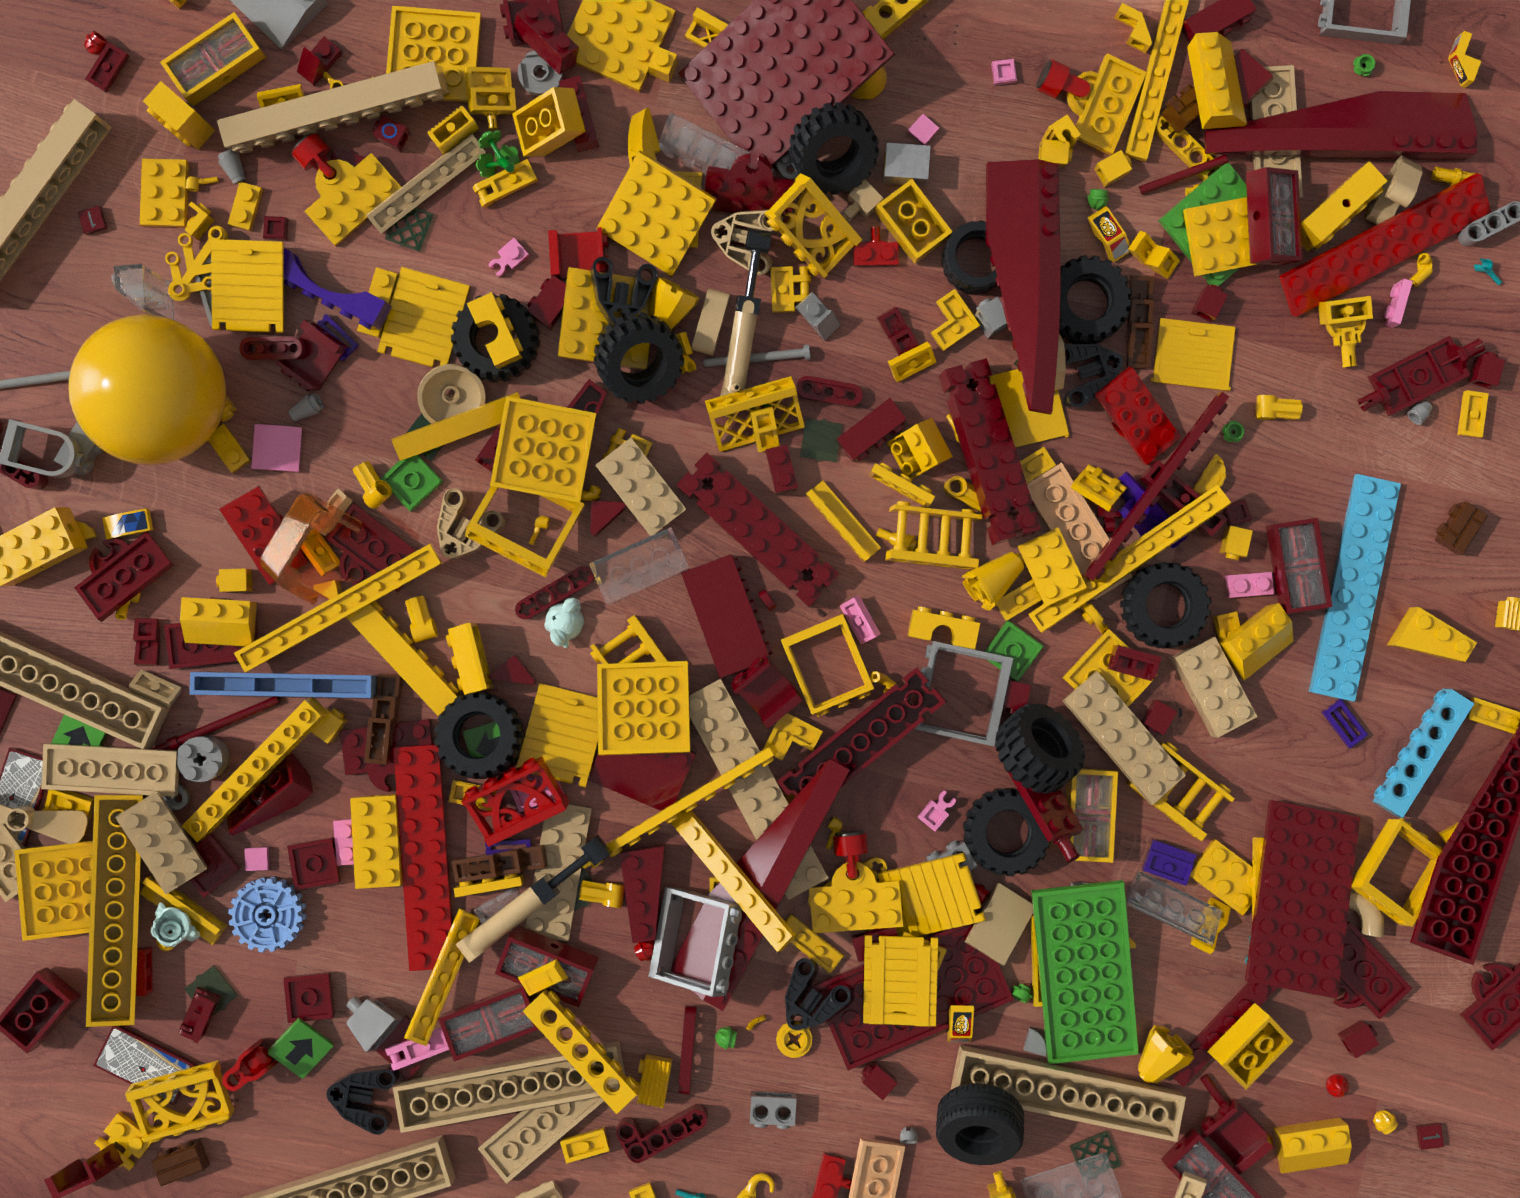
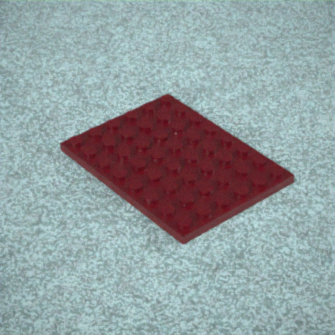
M754 0L678 74L741 155L751 154L749 165L752 169L759 168L757 165L759 155L767 159L773 167L789 152V147L791 146L789 143L790 136L792 134L795 135L793 131L795 125L802 122L801 118L805 114L809 115L812 113L811 109L815 107L820 109L826 103H830L831 106H835L836 102L843 103L896 54L853 0Z

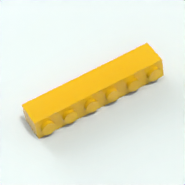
M374 601L347 616L346 618L437 716L443 714L446 711L445 707L449 703L455 702V698L460 696L458 694L459 688L452 681L448 683L443 678L444 672L437 665L433 667L427 661L429 656L422 649L417 650L413 646L414 640L406 632L402 634L397 628L399 624L391 616L386 617L382 612L384 608L379 602Z

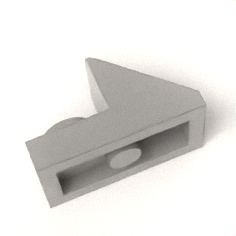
M812 292L795 307L823 341L841 326L834 312L828 310Z

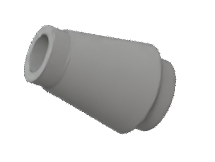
M230 149L218 155V163L234 185L246 180L239 153L233 152Z
M316 393L307 394L289 409V415L296 422L319 414L324 409V405Z

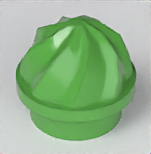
M1090 189V195H1087L1089 205L1095 210L1105 207L1110 198L1108 197V190Z
M729 1026L721 1028L715 1034L717 1044L726 1050L727 1048H734L737 1030H732Z

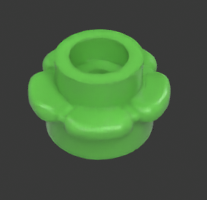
M1368 54L1356 57L1353 62L1355 73L1357 75L1369 76L1375 68L1374 58Z
M1230 421L1222 429L1224 439L1228 442L1234 441L1235 443L1243 438L1242 436L1245 432L1244 427L1237 421Z
M1023 984L1013 986L1012 996L1015 999L1027 1004L1029 999L1033 998L1030 994V988Z

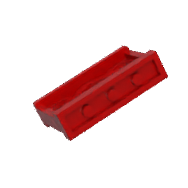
M535 757L530 758L523 763V766L517 769L512 767L503 773L504 775L498 778L493 776L486 780L484 785L479 787L475 785L465 791L461 802L465 805L480 829L488 847L567 809L570 800L562 792L544 762L543 757L537 759ZM533 772L539 773L543 778L541 786L535 787L537 777L531 781L527 775ZM546 786H548L554 799L543 792ZM506 790H516L529 794L524 803L525 813L520 814L517 810L509 807L501 808V801ZM486 797L488 802L482 803V805L486 808L492 807V810L484 811L479 809L476 800ZM533 798H536L533 803H537L538 807L532 808L530 806V801ZM502 813H509V814L512 815V819L506 820V819H505L506 814H504V815H501V814H502ZM492 816L494 828L490 827L485 817Z

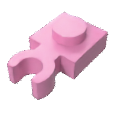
M513 238L498 251L501 258L490 261L488 266L491 269L496 265L501 266L500 271L496 275L502 277L508 266L514 270L530 255Z
M945 790L940 792L937 803L930 800L917 816L934 832L949 816L944 810L952 807L956 802L955 798H952L950 802H944L943 797L947 793Z

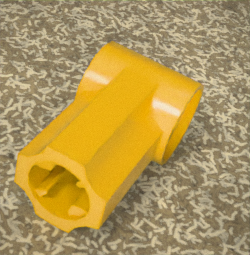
M1258 395L1256 397L1255 419L1275 420L1278 418L1299 420L1303 405L1301 400L1280 399L1273 395Z
M365 461L352 469L365 491L363 494L365 504L373 509L379 508L392 494L390 485L380 480L370 461Z
M954 476L946 480L943 485V491L948 497L955 498L978 512L981 511L973 485L966 482L960 476ZM952 481L959 484L960 490L958 493L951 490L950 485Z
M422 595L406 600L405 604L411 621L410 630L415 643L438 637L437 627L430 616L425 596Z
M582 880L579 900L602 903V905L608 907L622 908L625 888L624 885L606 882L604 884Z

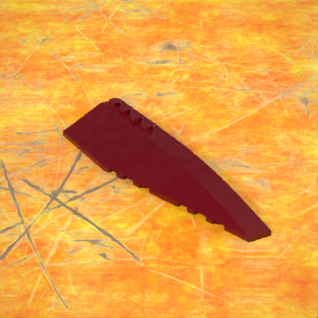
M1378 91L1246 121V126L1216 128L1205 131V154L1398 159L1400 156H1403L1407 159L1466 160L1477 154V129L1466 93Z
M1039 159L988 162L986 164L987 247L991 249L992 256L990 259L992 266H995L997 277L995 279L997 287L1001 289V302L1008 330L1012 332L1013 350L1017 352L1019 360L1017 363L1018 370L1023 375L1024 382L1022 385L1029 411L1051 415L1055 391L1060 319L1059 164Z
M1520 726L1440 852L1410 940L1412 944L1471 965L1475 963L1520 826Z

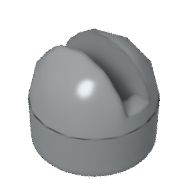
M907 1126L904 1127L900 1132V1142L903 1144L918 1143L917 1130L911 1126V1131H907Z

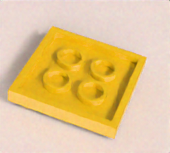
M1247 197L1183 210L1194 277L1257 265L1250 263Z
M1107 629L1067 671L1062 679L1075 690L1094 672L1098 671L1127 707H1129L1152 681L1107 669L1113 645L1129 648L1110 629Z

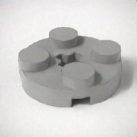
M534 50L527 53L518 66V78L529 94L540 96L553 87H560L558 81L563 79V73L559 75ZM538 68L547 71L543 78L534 75V73L538 72Z

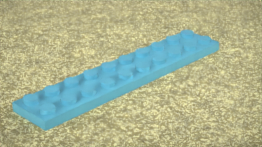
M1360 474L1354 475L1330 588L1333 607L1326 608L1309 687V692L1355 702L1401 483Z

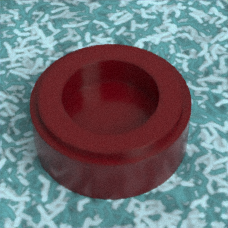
M766 589L758 593L770 612L777 608V605Z

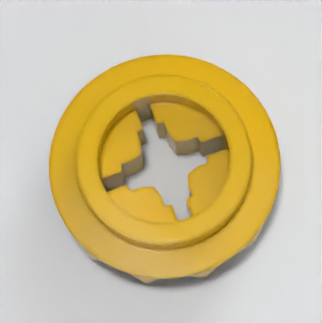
M786 1023L777 1032L776 1043L778 1049L785 1056L798 1058L809 1051L812 1045V1035L809 1029L803 1031L793 1030ZM788 1032H790L794 1036L802 1033L798 1038L800 1047L798 1046V1044H795L794 1042L788 1044V1041L790 1040Z

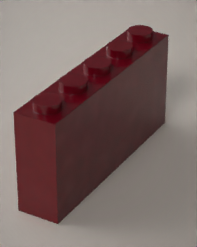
M732 554L681 572L719 678L749 668L754 660L765 655L770 659L769 655L773 654L769 641L764 643L761 634L765 633L761 620L756 622L754 613L758 611L753 599L748 600L746 592L750 591L746 579L741 580L738 571L742 570L738 557L733 559Z

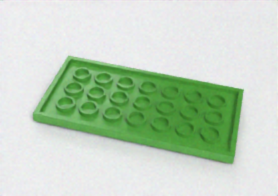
M1123 880L1031 890L1048 1064L1139 1054L1125 885Z

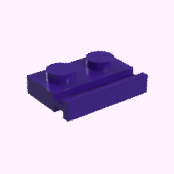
M1152 839V844L1142 870L1187 886L1193 862L1197 855Z

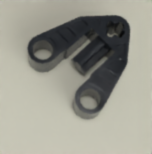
M599 257L593 262L590 273L596 305L608 324L613 325L616 323L615 319L617 317L613 315L617 312L620 313L621 317L627 318V314L634 313L637 315L644 308L658 276L657 270L653 265L644 264L636 271L630 305H627L629 284L624 282H616L614 302H610L613 282V264L611 260L606 257ZM596 265H605L607 273H599L596 270ZM642 271H648L650 273V281H645L642 279Z
M1065 344L1066 366L1091 358L1095 359L1094 362L1077 367V374L1081 380L1098 374L1101 377L1066 392L1064 395L1065 406L1073 410L1086 405L1095 398L1097 392L1115 379L1123 366V358L1119 353L1097 344ZM1107 361H1113L1114 365L1108 366ZM1073 393H1077L1080 396L1079 404H1075L1072 401L1071 396Z
M802 958L796 962L785 995L787 1024L791 1029L798 1031L826 1025L850 1006L855 999L854 991L850 987L838 985L832 989L815 1014L812 1015V1012L823 998L819 991L812 988L800 1006V1001L811 987V983L819 972L817 963L807 958ZM805 963L811 965V972L808 975H804L802 972V967ZM844 989L848 993V998L845 1002H840L838 993ZM796 1016L803 1017L801 1018L803 1020L802 1024H795L797 1022L795 1020Z
M391 1064L357 1068L336 1080L328 1088L326 1093L327 1099L343 1119L372 1134L380 1135L391 1124V1113L386 1109L373 1107L372 1105L351 1102L372 1104V1099L374 1098V1090L356 1088L354 1086L387 1090L398 1081L400 1072L398 1070L393 1071ZM383 1073H390L392 1081H386L383 1078ZM337 1088H340V1092L343 1093L341 1096L339 1091L336 1090ZM375 1118H382L384 1126L377 1125Z

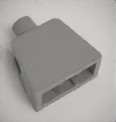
M355 996L346 1005L354 1013L348 1019L347 1026L366 1052L376 1051L403 1020L399 1014L375 998L366 999L362 1002Z

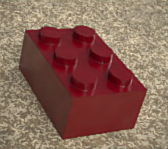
M48 967L43 968L31 977L0 1014V1032L25 1053H29L41 1045L81 995Z

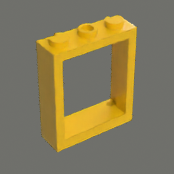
M843 614L780 640L812 715L816 713L817 717L830 712L829 707L837 705L840 708L850 704L849 699L857 696L858 699H862L871 695L870 690L874 689ZM839 625L864 685L815 705L790 645Z
M1402 818L1388 819L1354 876L1351 889L1397 924L1413 927L1419 916L1437 858L1443 848L1432 844L1428 840L1429 837L1424 833L1414 830L1410 822H1406ZM1397 834L1431 859L1403 908L1369 883Z

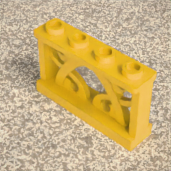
M800 173L795 179L796 182L764 215L769 219L767 224L774 231H779L782 234L781 240L787 246H792L795 249L794 255L802 262L805 260L808 264L806 267L808 271L815 277L820 275L826 278L831 269L854 245L857 246L862 239L814 181ZM803 191L797 205L792 203L794 199ZM812 204H815V210L813 212L805 211L806 208L810 209V206ZM786 208H794L795 213H786L785 215L789 216L790 219L787 223H783L781 213ZM824 214L825 217L820 227L822 238H803V217L816 218ZM832 224L833 229L826 232L827 226ZM844 239L835 249H833V244ZM804 247L811 248L810 252H808ZM824 247H827L828 257L822 263H818L816 254L820 252L821 257H824Z
M219 1060L130 1085L125 1096L127 1102L131 1104L143 1142H157L165 1136H179L187 1130H200L209 1124L225 1123L231 1118L235 1108L231 1103L226 1087L222 1083L223 1077L220 1071ZM210 1079H212L216 1091H208ZM194 1084L195 1088L193 1090L199 1091H191L187 1088V1086ZM178 1088L186 1096L197 1097L194 1106L187 1114L176 1112L165 1106L171 1100L174 1089ZM162 1092L166 1093V1099L160 1102L159 1100H161L163 1097H160L158 1094ZM206 1097H214L220 1101L221 1108L212 1111L209 1110L208 1106H215V1102L210 1099H206ZM141 1098L150 1106L146 1111L144 1110ZM154 1111L157 1112L154 1122L160 1119L163 1124L157 1126L150 1125L148 1116Z

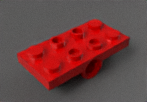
M1128 367L1095 394V397L1112 419L1111 424L1114 429L1127 440L1143 464L1148 465L1181 438L1133 367Z
M260 485L219 509L269 585L308 563L309 560L290 533L287 522L280 513H277Z

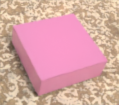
M1014 59L992 61L994 86L1017 82Z
M922 114L909 128L908 133L919 143L926 145L939 131V127Z
M269 847L244 849L245 871L270 869Z

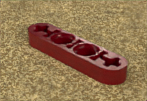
M586 566L574 569L520 600L515 606L516 615L526 620L535 617L589 586L594 580L593 571ZM581 570L585 573L589 572L590 575L587 576L588 581L580 580L576 582L579 587L575 589L574 582L569 577L572 575L574 579L580 577ZM562 581L569 582L571 586L570 591L566 594H562L558 589V585ZM543 592H548L551 595V601L547 605H543L539 601V596ZM534 597L535 603L540 609L536 610V607H533L529 610L530 614L528 616L525 613L521 614L520 611L523 609L521 605L529 606L533 604L531 599Z
M685 1005L678 1094L690 1095L697 1006Z

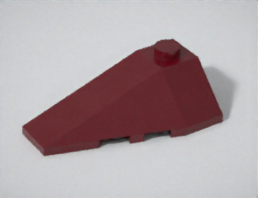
M292 752L256 787L249 798L247 797L227 817L229 835L234 836L290 810L313 794L311 778Z

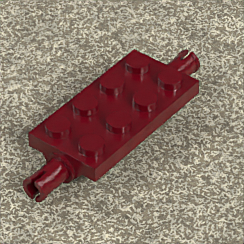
M1448 336L1368 376L1375 391L1358 399L1359 405L1368 401L1367 404L1360 408L1365 412L1381 403L1387 416H1391L1470 376L1466 362H1468L1469 358L1485 351V345L1475 348L1482 344L1483 341L1478 338L1461 347L1454 344L1451 336Z
M1012 778L1047 841H1053L1055 846L1060 848L1067 863L1078 859L1080 854L1070 839L1072 836L1080 834L1084 829L1062 791L1058 790L1052 793L1034 792L1032 788L1027 789L1022 786L1021 782H1016Z

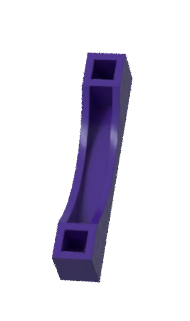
M284 248L285 285L294 290L297 286L302 288V294L313 300L317 296L322 299L321 304L332 310L334 307L341 309L340 314L351 320L353 316L360 319L359 324L371 330L372 326L378 330L381 329L392 308L390 304L367 291L356 294H341L317 286L304 270L299 257Z

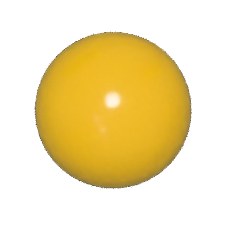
M157 315L127 316L116 319L96 330L77 352L69 375V400L76 421L83 432L106 453L134 464H166L192 454L204 445L215 432L223 416L226 403L225 377L213 349L199 334L188 326L176 320Z

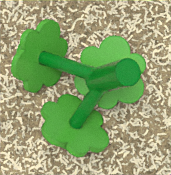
M500 130L494 132L487 131L478 140L480 148L492 147L495 152L494 156L497 159L494 162L491 154H480V160H477L476 168L480 171L482 177L489 178L495 175L494 170L497 169V166L503 167L507 172H513L514 165L520 162L516 147L502 145L501 149H498L495 143L501 139Z

